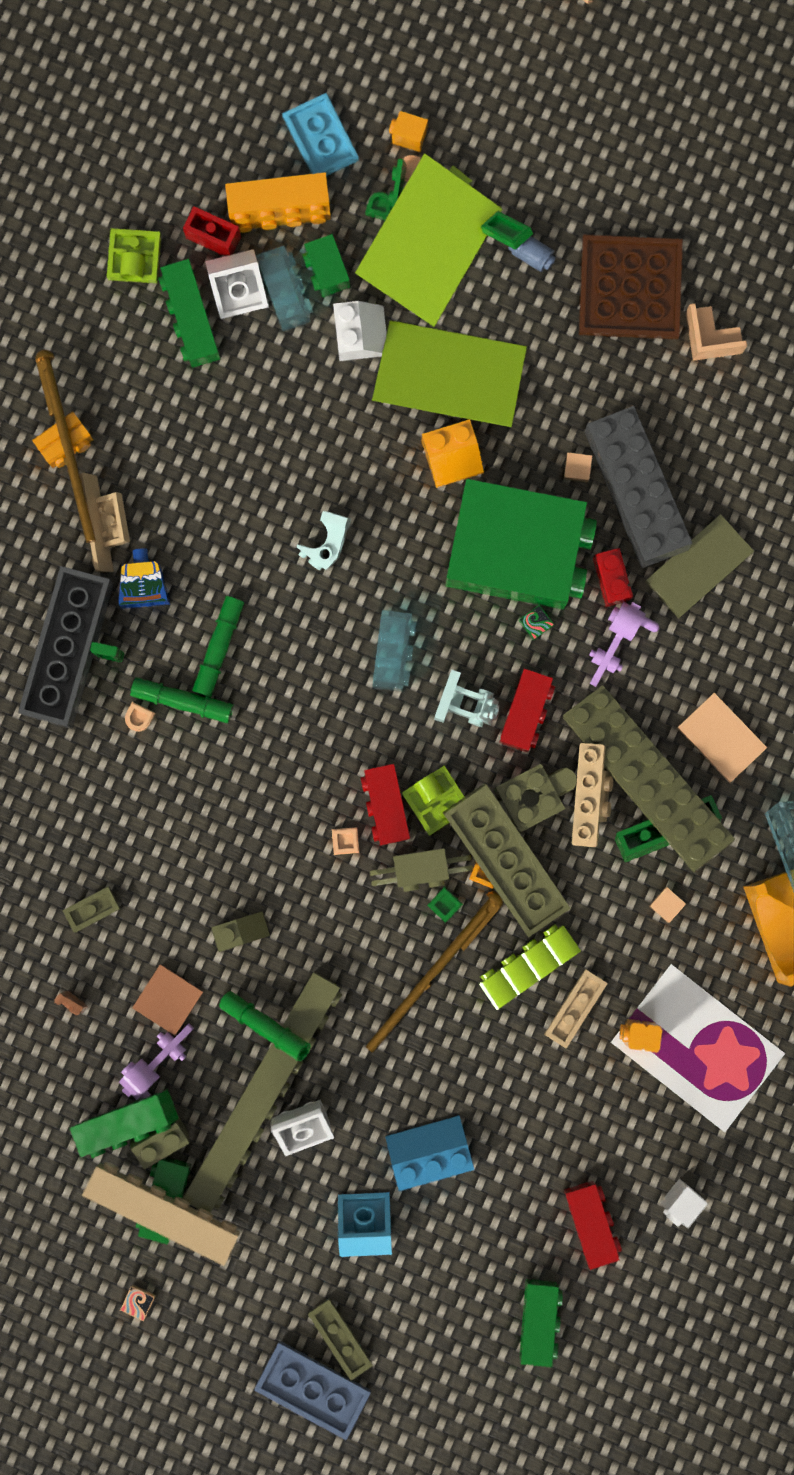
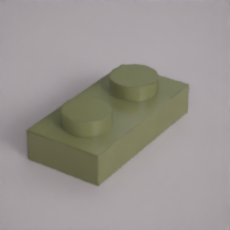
M110 886L62 911L73 932L77 933L121 908Z

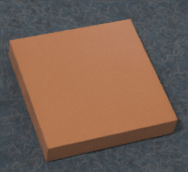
M160 964L132 1008L176 1036L204 991Z

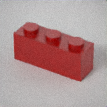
M523 669L499 743L528 752L530 747L535 748L539 734L535 733L538 723L543 724L547 710L543 709L546 699L551 700L555 686L551 685L553 678Z
M394 764L364 770L365 776L360 778L363 792L369 791L371 800L366 802L369 817L374 816L376 826L371 827L374 842L379 841L380 846L410 840Z
M592 1180L564 1189L589 1269L592 1270L620 1261L618 1252H621L622 1249L618 1237H612L609 1228L613 1227L614 1224L610 1212H604L601 1203L606 1201L602 1187H596Z

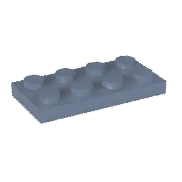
M281 1341L278 1342L254 1388V1391L347 1440L371 1393L370 1389L350 1380L348 1377Z

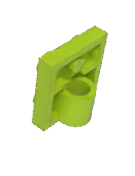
M111 228L107 279L158 283L161 233L158 231Z
M445 766L402 792L403 797L429 836L449 824L443 812L464 798L463 793Z

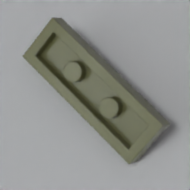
M330 1297L308 1312V1316L350 1380H353L373 1366L372 1361Z

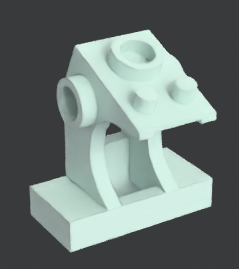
M323 511L320 521L326 526L328 532L325 543L319 548L297 545V548L301 550L298 555L302 558L310 557L308 562L319 571L322 568L328 570L340 557L347 529L352 518ZM325 549H327L330 553L328 558H325L323 556V551Z
M451 669L434 720L444 723L446 714L449 711L469 718L468 723L478 727H483V724L491 725L499 712V701L493 698L494 693L479 689V692L476 693L458 686L457 683L461 673ZM464 696L478 700L474 713L460 709Z

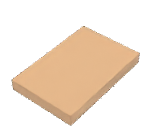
M715 693L677 727L729 783L767 749L758 737Z

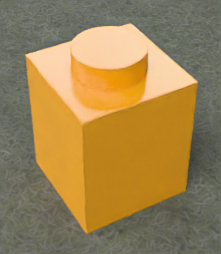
M400 111L397 119H392L389 133L392 134V144L420 152L428 131V120Z

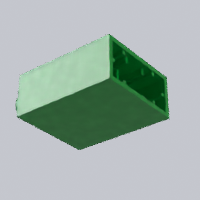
M466 479L445 587L564 610L569 597L582 598L587 569L575 567L578 547L591 550L597 520L584 517L587 502Z

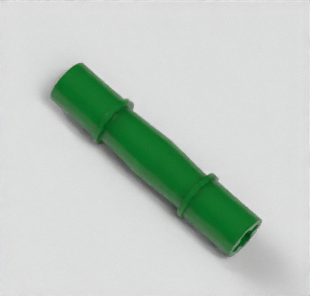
M225 596L218 619L215 621L217 625L208 644L203 665L200 664L199 666L200 669L192 689L193 692L211 698L219 674H221L219 670L228 651L233 631L237 629V623L244 606L243 601Z
M135 677L130 693L132 697L153 702L155 705L161 703L178 710L200 714L201 718L206 717L227 724L231 719L234 704L213 699L209 696L205 698L185 690L164 686V683H156L139 677Z
M232 991L227 992L222 997L219 1004L220 1009L238 1020V1023L246 1024L258 1035L272 1042L275 1048L282 1050L298 1062L306 1058L311 1045L293 1033L290 1028L282 1027L271 1017L255 1009L254 1004L248 1003Z

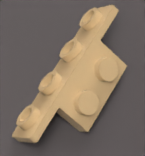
M81 473L80 478L96 541L90 543L92 563L96 572L112 573L114 569L110 548L130 542L122 493L114 492L101 497L97 476Z
M581 743L579 746L572 845L597 847L600 822H607V817L611 814V802H608L609 792L613 789V777L610 776L611 774L608 771H604L606 746L602 744Z

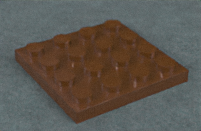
M583 235L579 335L678 339L680 332L683 239Z

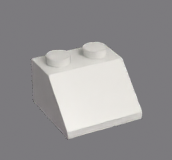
M254 249L205 261L220 319L268 307Z
M361 301L334 303L339 360L381 357L387 335L384 307Z
M321 1100L308 1102L304 1106L291 1111H284L271 1119V1130L285 1156L334 1138L327 1112Z

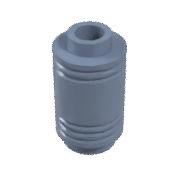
M532 236L516 250L509 247L512 255L540 272L544 269L549 270L556 259L553 256V249L532 238Z

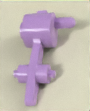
M623 601L620 608L614 607L608 618L612 622L608 630L616 633L607 652L598 648L597 651L591 650L589 654L593 657L591 662L599 666L590 682L591 685L597 686L605 669L612 673L615 670L621 671L623 667L619 664L621 659L613 655L622 638L632 641L640 626L652 632L659 630V624L645 617L646 613L639 610L641 606L633 602L629 605Z
M188 1024L175 1038L169 1032L165 1035L160 1032L157 1035L160 1039L157 1044L163 1050L149 1065L143 1059L139 1060L136 1064L133 1062L129 1063L121 1072L124 1075L119 1081L124 1087L122 1091L128 1097L132 1095L136 1100L151 1096L147 1090L160 1077L154 1069L168 1055L174 1061L178 1058L183 1061L186 1058L183 1054L186 1049L180 1043L194 1027Z

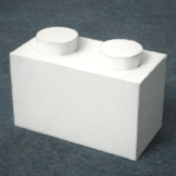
M680 1178L660 1202L665 1208L663 1213L678 1227L683 1224L687 1228L690 1227L708 1204Z

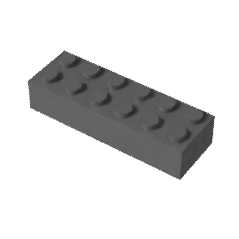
M629 407L588 423L585 435L641 568L688 551L692 541L635 407Z
M60 566L18 710L19 714L73 729L94 656L90 651L92 642H98L114 583L110 579Z

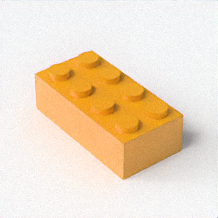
M326 172L225 184L230 221L232 224L239 226L240 233L250 232L254 228L272 230L281 225L297 227L301 223L322 224L326 220H331Z

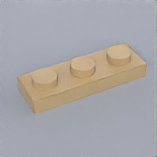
M585 969L544 1035L567 1048L608 983Z

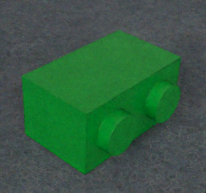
M333 234L304 244L305 253L302 254L306 268L311 267L314 276L310 277L315 291L320 290L322 298L350 288L349 277Z

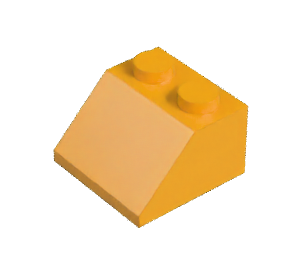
M470 419L422 434L421 442L436 488L484 474L477 439Z

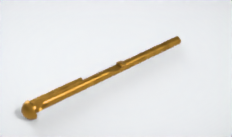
M40 350L36 354L35 361L49 415L55 417L60 441L66 457L63 459L68 468L86 543L96 541L51 364L55 356L49 350Z
M491 891L486 894L489 897L486 903L365 1046L373 1053L423 992L431 987L430 982L443 970L460 948L465 951L500 907H502L503 900L498 892Z

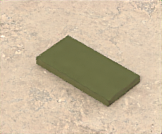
M721 514L691 540L692 545L688 551L670 558L645 581L678 619L754 552Z

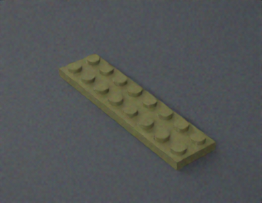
M603 685L563 715V719L584 743L606 746L604 762L606 770L694 873L735 841V838Z

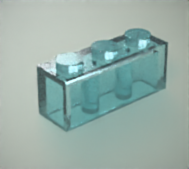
M281 246L256 255L260 272L282 332L309 323V314L313 310L309 299H303L301 291L304 290V285L300 275L295 276L293 268L296 267L292 253H287L285 247Z
M382 610L373 688L403 692V686L409 685L410 671L405 669L406 661H412L413 646H409V637L415 636L416 621H412V614Z

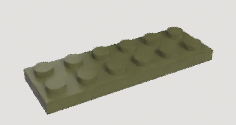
M486 783L443 812L528 937L571 909Z

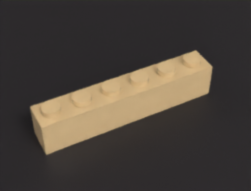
M105 1162V1164L100 1163L96 1166L82 1196L225 1266L240 1234V1231L236 1230V1225L226 1220H223L221 1223L213 1219L214 1215L209 1211L201 1208L197 1211L189 1207L190 1203L180 1197L173 1199L165 1195L166 1191L158 1186L152 1185V1187L144 1185L140 1177L133 1174L126 1176L118 1172L119 1168L114 1164Z

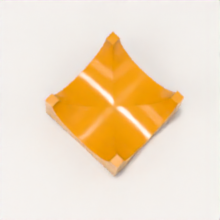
M794 869L743 886L776 980L779 984L787 986L794 985Z

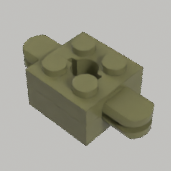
M539 764L495 787V791L500 799L498 801L520 833L564 810L565 807L559 797L575 788L577 778L575 773L568 768H561L547 775L542 764Z
M445 848L393 856L395 867L369 872L370 876L396 872V877L371 881V885L377 886L397 882L398 887H403L404 892L418 890V884L428 883L429 888L444 886V880L449 879V874L472 871L473 865L448 869L447 864L470 861L472 859L471 855L446 859Z

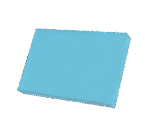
M327 93L282 113L283 119L311 174L326 172L327 176L359 161V156Z

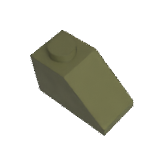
M263 911L211 927L218 952L270 936Z

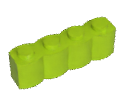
M554 924L543 932L545 937L540 941L531 940L522 947L524 952L516 957L514 953L501 961L503 966L500 969L494 971L491 968L480 976L482 981L478 984L496 1010L581 952L564 925L557 927Z

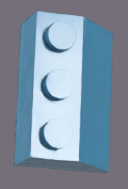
M460 1115L385 1136L399 1191L474 1170Z

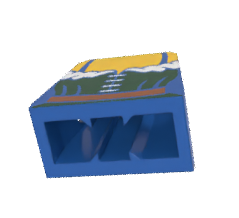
M134 549V563L122 565L119 606L122 609L169 605L170 599L160 564L157 561L149 562L148 549Z

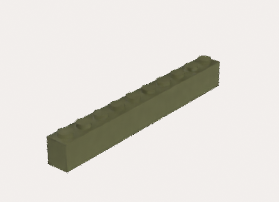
M314 971L282 1027L290 1028L293 1033L308 1042L312 1048L316 1041L312 1037L317 1028L322 1030L329 1019V1016L325 1013L330 1005L335 1008L342 996L338 992L341 986ZM272 1043L184 1195L183 1199L188 1201L190 1205L197 1209L207 1210L210 1213L213 1209L219 1210L225 1199L221 1195L226 1186L231 1189L238 1177V1174L234 1171L239 1163L243 1166L251 1154V1151L247 1150L252 1141L258 1142L265 1130L260 1126L265 1118L268 1120L272 1118L277 1109V1106L274 1105L278 1095L282 1098L284 1097L291 1085L286 1082L291 1073L297 1074L303 1061L298 1062L282 1050L275 1048Z

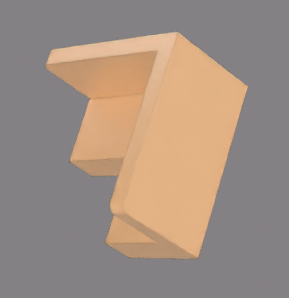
M695 303L689 305L686 311V319L693 361L737 355L744 352L747 347V341H742L740 327L715 330L712 306L696 308Z

